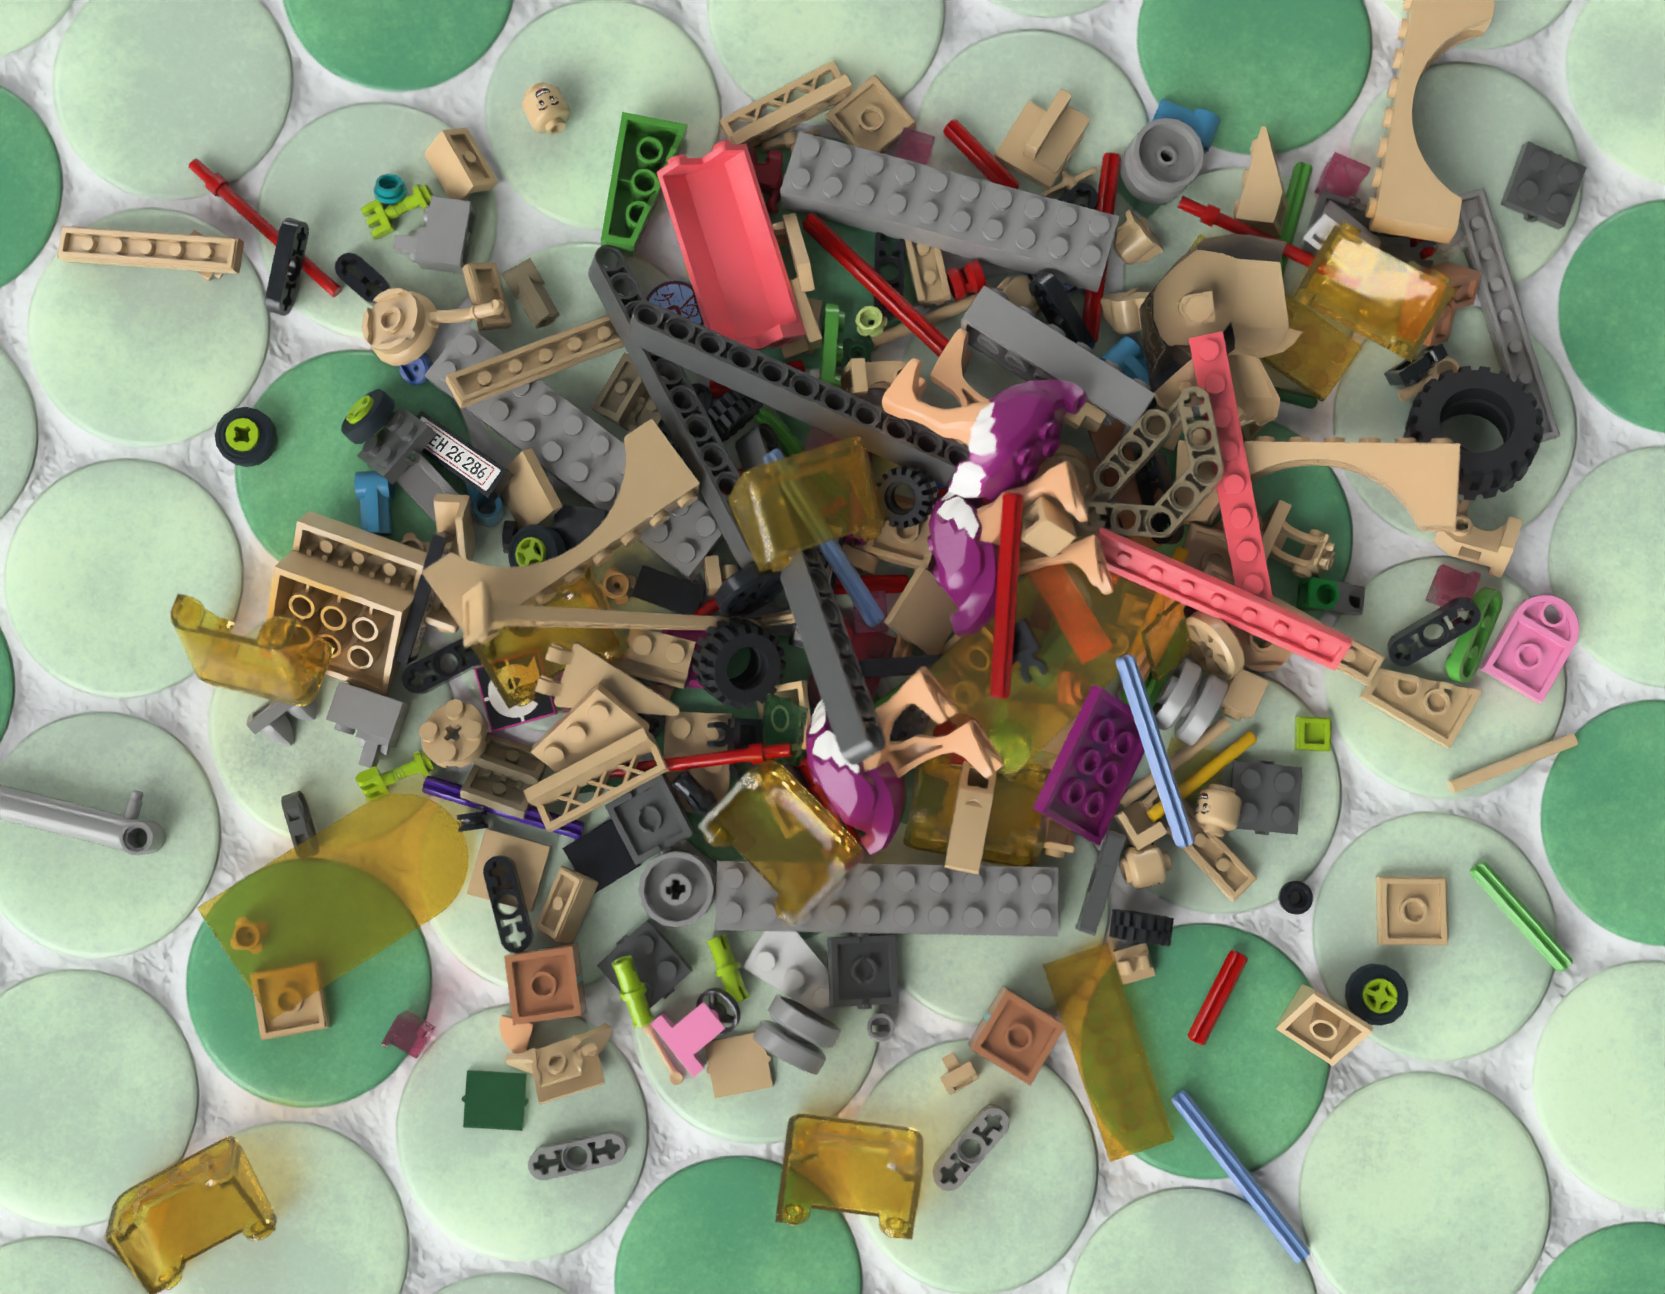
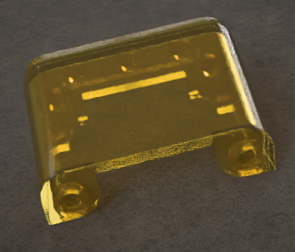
M1344 221L1340 227L1333 224L1295 283L1289 296L1376 342L1380 346L1387 348L1403 359L1412 362L1456 289L1448 286L1452 279L1435 270L1428 275L1359 238L1361 230Z
M860 436L851 437L752 468L740 476L727 499L760 572L771 568L773 572L783 570L792 564L790 559L798 551L849 534H853L856 539L862 538L863 541L872 540L881 535V530L885 526L868 451Z
M591 566L584 570L585 575L576 583L570 586L565 583L556 589L557 594L550 601L543 605H539L538 602L533 605L613 610ZM503 626L498 629L499 634L485 644L478 642L474 646L471 645L508 709L516 705L519 707L525 706L536 698L535 688L542 674L554 677L564 672L565 664L545 659L552 642L569 649L575 643H580L602 658L608 659V661L619 659L630 648L629 641L622 628Z
M177 594L170 613L172 625L195 675L201 681L211 686L294 706H306L315 700L335 646L298 621L284 617H273L263 624L257 639L231 634L230 629L234 626L233 622L216 616L205 609L201 601L191 596Z
M947 753L928 759L915 767L903 837L904 844L912 849L943 855L947 854L957 785L962 766L950 764L951 759ZM1030 763L1019 768L1015 776L1002 773L996 774L994 795L981 861L1013 867H1032L1037 863L1046 841L1048 817L1034 810L1033 806L1051 769L1043 768L1039 764Z
M767 760L750 769L698 825L709 844L714 847L720 846L724 848L732 845L778 893L774 899L775 912L783 921L789 922L793 927L814 909L865 858V853L857 841L785 767L774 760Z
M810 1114L793 1115L789 1118L787 1124L775 1222L789 1225L804 1223L810 1217L811 1208L879 1217V1229L888 1237L912 1240L923 1175L922 1135L913 1128Z
M229 1136L123 1192L112 1206L104 1239L149 1294H157L163 1290L172 1289L181 1281L187 1261L241 1232L249 1241L267 1238L276 1230L277 1217L242 1146L235 1137Z

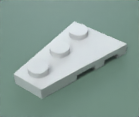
M764 931L742 967L829 1021L837 1007L829 1006L828 968L798 932Z

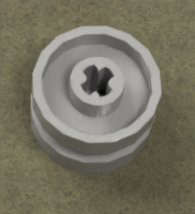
M1162 118L1151 121L1139 131L1121 158L1120 172L1124 185L1133 196L1145 203L1159 205L1171 202L1193 182L1203 166L1204 150L1201 140L1190 126L1180 120Z
M1186 658L1177 666L1167 680L1152 709L1159 729L1167 730L1176 723L1175 738L1192 746L1206 731L1226 695L1228 682L1215 674L1204 677L1200 682L1202 677L1201 666Z
M676 850L662 854L647 865L640 877L638 892L641 905L650 918L662 925L681 927L692 924L708 911L715 900L716 880L714 872L705 859L693 852ZM676 881H680V885L685 884V891L680 894L675 893L673 884Z
M776 994L768 1012L779 1024L768 1020L761 1021L753 1039L786 1063L805 1072L818 1075L826 1060V1056L816 1045L825 1048L833 1047L841 1030L835 1024L786 996Z

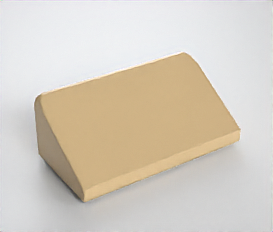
M561 866L535 928L557 942L573 943L596 891L598 882L572 869Z

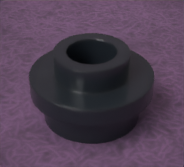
M1289 881L1281 887L1278 900L1280 906L1286 912L1299 915L1309 910L1313 903V894L1307 884L1301 881ZM1293 891H1297L1300 895V900L1295 904L1290 901V894Z

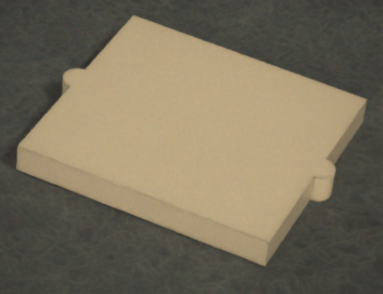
M755 1032L712 1040L705 1045L709 1065L706 1072L711 1075L715 1098L773 1087L769 1066L771 1056L767 1054L765 1048L753 1039Z

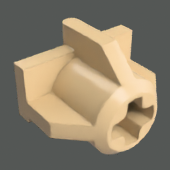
M1128 210L1125 213L1127 221L1116 229L1114 250L1126 264L1146 263L1157 254L1164 251L1160 239L1150 230L1146 218L1142 217L1139 219L1131 210Z
M1134 287L1127 292L1107 294L1100 299L1104 319L1119 334H1131L1140 331L1142 327L1139 308L1149 292H1139L1138 287Z

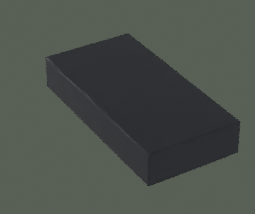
M643 565L631 596L678 614L692 615L699 609L706 588Z

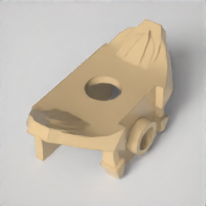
M605 1022L589 1032L572 1035L570 1039L538 1049L534 1047L520 1054H507L504 1061L510 1066L532 1074L538 1102L541 1105L605 1084L599 1053L607 1044L613 1030Z

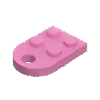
M1551 595L1534 596L1520 602L1510 614L1479 669L1534 702L1542 703L1577 642L1579 623L1575 612L1565 601ZM1548 605L1555 607L1559 614L1558 620L1554 624L1549 623L1544 617V610Z

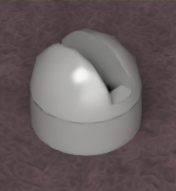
M883 1013L873 1015L867 1024L869 1036L877 1042L887 1041L894 1032L893 1020ZM872 1026H889V1031L872 1032Z

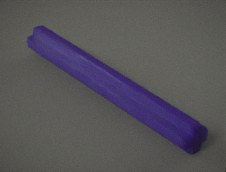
M427 776L424 781L422 792L546 830L536 807L530 806L523 820L460 798V791L463 785L433 776ZM549 812L552 820L562 816ZM574 820L553 832L579 839L583 834L585 823Z

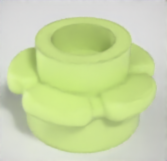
M866 306L857 314L855 320L856 325H858L857 332L863 337H878L883 333V328L887 325V317H884L877 307ZM869 321H874L873 325H869L868 323Z

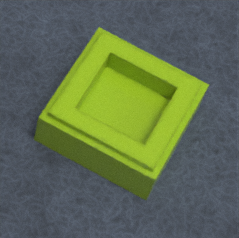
M1295 717L1294 750L1331 751V718Z

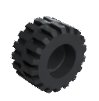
M737 617L729 619V623L723 619L717 621V628L708 627L705 630L708 635L705 639L702 637L698 639L697 644L700 645V648L693 652L692 657L697 660V663L692 664L693 671L698 674L695 677L696 680L704 687L703 689L727 706L731 705L733 708L742 709L744 705L749 709L755 707V701L761 704L767 701L766 695L768 693L774 695L778 690L774 686L776 682L782 683L784 676L780 674V670L786 668V662L780 659L785 654L783 648L778 646V639L771 635L769 631L744 618L740 620ZM749 647L751 658L747 669L735 678H728L727 665L732 655L742 648Z

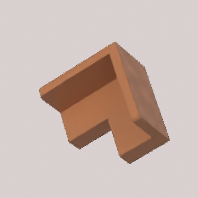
M1444 262L1411 271L1396 332L1397 335L1429 347L1448 341L1456 309L1474 304L1482 272L1451 262Z

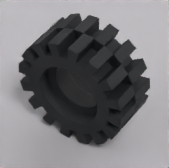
M731 389L729 393L727 392L723 395V398L718 399L713 407L708 409L707 415L723 442L728 440L731 435L734 436L738 430L743 429L746 426L745 424L750 422L754 418L753 416L760 411L763 403Z
M904 465L885 471L886 474L880 475L878 478L880 483L874 484L873 487L877 494L872 495V501H878V506H875L874 510L875 512L881 511L883 513L879 517L883 522L889 520L888 525L891 527L907 528L928 519L927 516L932 514V506L938 500V498L933 497V493L938 492L937 486L931 487L930 483L934 480L931 476H925L927 471L924 469L917 470V466ZM900 484L909 485L915 492L916 501L911 509H903L895 501L894 493Z
M1112 909L1109 937L1139 943L1171 946L1174 918L1137 911Z

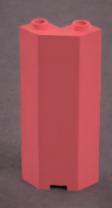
M730 140L715 144L712 147L713 151L702 158H687L686 155H677L667 161L668 165L657 171V175L705 327L756 351L767 347L775 349L785 346L806 335L747 144H732Z

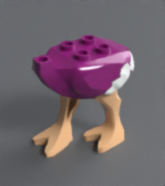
M960 328L954 333L943 350L930 377L934 384L955 396L962 407L942 409L920 401L927 382L919 377L922 361L916 358H912L885 392L882 399V407L885 412L898 418L911 419L921 423L944 438H956L968 444L969 458L966 461L960 462L955 468V474L953 475V480L949 483L948 491L964 498L985 497L988 500H995L1003 491L1024 486L1025 483H1030L1036 477L1041 464L1046 458H1051L1059 448L1065 414L1068 412L1076 415L1086 403L1087 395L1084 390L1073 382L1036 380L1008 387L991 399L981 396L964 379L973 351L967 348L969 332Z
M1069 461L1050 468L1041 477L1025 486L1003 491L993 503L981 507L983 497L964 498L950 491L935 502L928 524L930 536L927 537V542L931 553L936 559L937 567H934L935 580L958 607V611L951 614L953 630L957 636L962 637L976 634L995 616L1002 496L1004 493L1014 492L1023 494V512L1040 496L1044 498L1050 496L1058 498L1066 510L1072 512L1079 522L1088 520L1087 509L1075 471ZM1092 535L1071 543L1053 558L1024 541L1021 542L1018 576L1046 566L1074 563L1084 571L1092 585L1098 586L1104 595L1113 593L1114 590L1107 562L1097 536Z
M926 666L921 667L889 701L875 709L885 736L886 746L883 750L861 763L852 765L841 755L822 699L818 702L811 718V724L806 729L807 762L811 769L812 779L819 787H822L829 799L830 809L836 816H840L844 823L866 832L860 840L870 855L887 848L898 830L906 805L904 775L914 767L928 759L950 752H955L965 757L986 778L1004 766L999 753L974 720H970L951 734L936 737L918 734L904 742L889 740L895 720L910 704H916L939 724L947 720V716L952 717L958 713L957 706Z

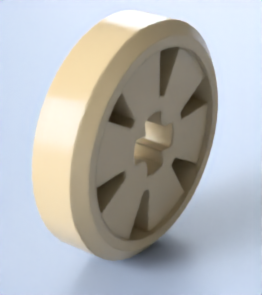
M1199 610L1183 621L1182 630L1185 645L1194 660L1207 673L1215 674L1224 680H1229L1242 671L1245 664L1242 646L1235 633L1224 621Z

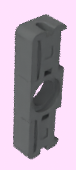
M1112 830L1106 831L1075 929L1091 935L1096 934L1126 835Z

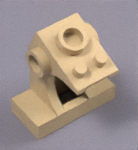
M852 358L839 373L841 375L840 389L859 398H862L868 390L872 389L886 392L907 363L900 360L865 362V358Z
M1457 498L1456 532H1436L1433 542L1452 557L1490 567L1488 575L1501 578L1514 551L1523 520L1509 516L1506 524L1499 529L1493 531L1481 530L1474 527L1467 516L1470 500L1463 499L1461 501Z
M1278 500L1271 505L1264 520L1265 525L1260 529L1266 561L1269 557L1293 568L1291 572L1294 575L1303 579H1308L1312 576L1321 578L1323 571H1329L1336 556V552L1333 551L1335 544L1331 542L1329 534L1315 529H1311L1309 534L1289 525L1285 519L1292 505ZM1287 537L1304 545L1298 558L1281 551Z

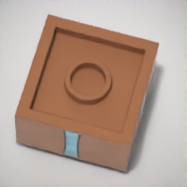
M578 943L524 950L504 956L513 1025L580 1016L587 1011Z
M1002 986L968 1045L973 1051L1031 1086L1066 1026L1060 1020L1005 986Z

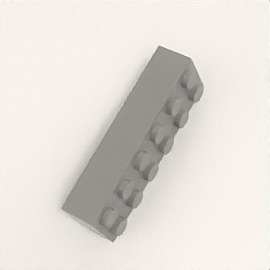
M983 286L962 317L960 328L969 332L968 345L1026 382L1049 380V378L1073 382L1086 392L1089 402L1106 412L1107 415L1103 424L1111 426L1115 419L1122 422L1124 431L1119 438L1120 440L1142 417L1155 396V393L1150 391L1151 388L1147 383L1138 378L1132 380L1122 373V369L1116 363L1110 360H1105L1104 362L1093 355V350L1086 344L1081 342L1074 343L1065 337L1062 329L1053 324L1047 326L1038 320L1037 315L1025 306L1017 307L999 289L992 288L991 290Z

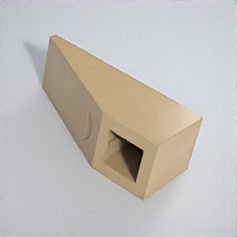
M1261 126L1258 138H1254L1251 145L1252 161L1250 168L1245 169L1243 173V193L1241 199H1237L1235 202L1233 216L1234 219L1269 235L1280 236L1289 205L1271 137L1267 128Z
M964 761L957 785L944 868L979 874L997 770L990 777L986 778L969 761Z

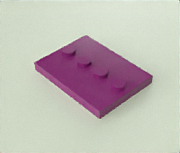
M1092 685L1033 806L1034 810L1099 846L1145 752L1131 708L1105 689Z

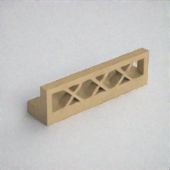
M831 61L719 120V123L732 144H747L748 148L755 149L764 142L774 139L839 104L852 93V84L847 75H841L834 61ZM831 73L834 80L816 89L818 79ZM797 90L808 93L787 104L791 93ZM768 105L779 108L759 119L761 110ZM740 120L751 123L734 133L730 128V125Z
M643 727L523 791L527 801L537 807L546 831L551 833L669 771L654 736ZM652 752L657 766L646 772L637 770L636 767L640 757ZM616 769L627 771L621 785L615 788L606 785L611 772ZM588 784L597 787L591 801L587 803L576 801L582 787ZM557 800L567 802L563 815L552 820L546 806Z

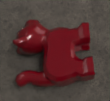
M748 148L761 192L769 194L766 204L767 210L770 214H776L778 212L777 203L781 198L780 189L783 183L781 171L783 167V152L769 150L766 163L761 164L757 163V151Z

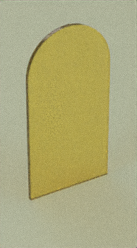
M1092 535L1077 537L1071 543L1077 542ZM1074 563L1051 565L1031 571L1018 584L1015 623L1024 618L1027 619L1042 646L1040 650L1034 653L1037 658H1041L1047 663L1049 672L1042 675L1037 666H1031L1029 672L1033 677V681L1027 684L1021 677L1020 670L1022 665L1018 661L1012 664L1010 697L1007 699H996L990 696L994 616L976 634L963 636L929 669L930 673L957 706L958 713L952 717L947 716V718L957 728H960L970 720L976 721L1004 762V766L999 771L1010 781L1079 714L1092 685L1104 689L1119 675L1115 663L1117 658L1128 654L1134 655L1136 658L1152 642L1163 620L1165 597L1163 594L1109 571L1114 591L1104 595L1098 586L1092 585L1084 571Z
M389 794L365 803L198 906L197 909L214 933V937L218 939L244 978L252 994L255 995L269 1018L273 1020L442 913L455 900L464 884L468 869V847L463 832H458L460 823L441 805L419 795Z

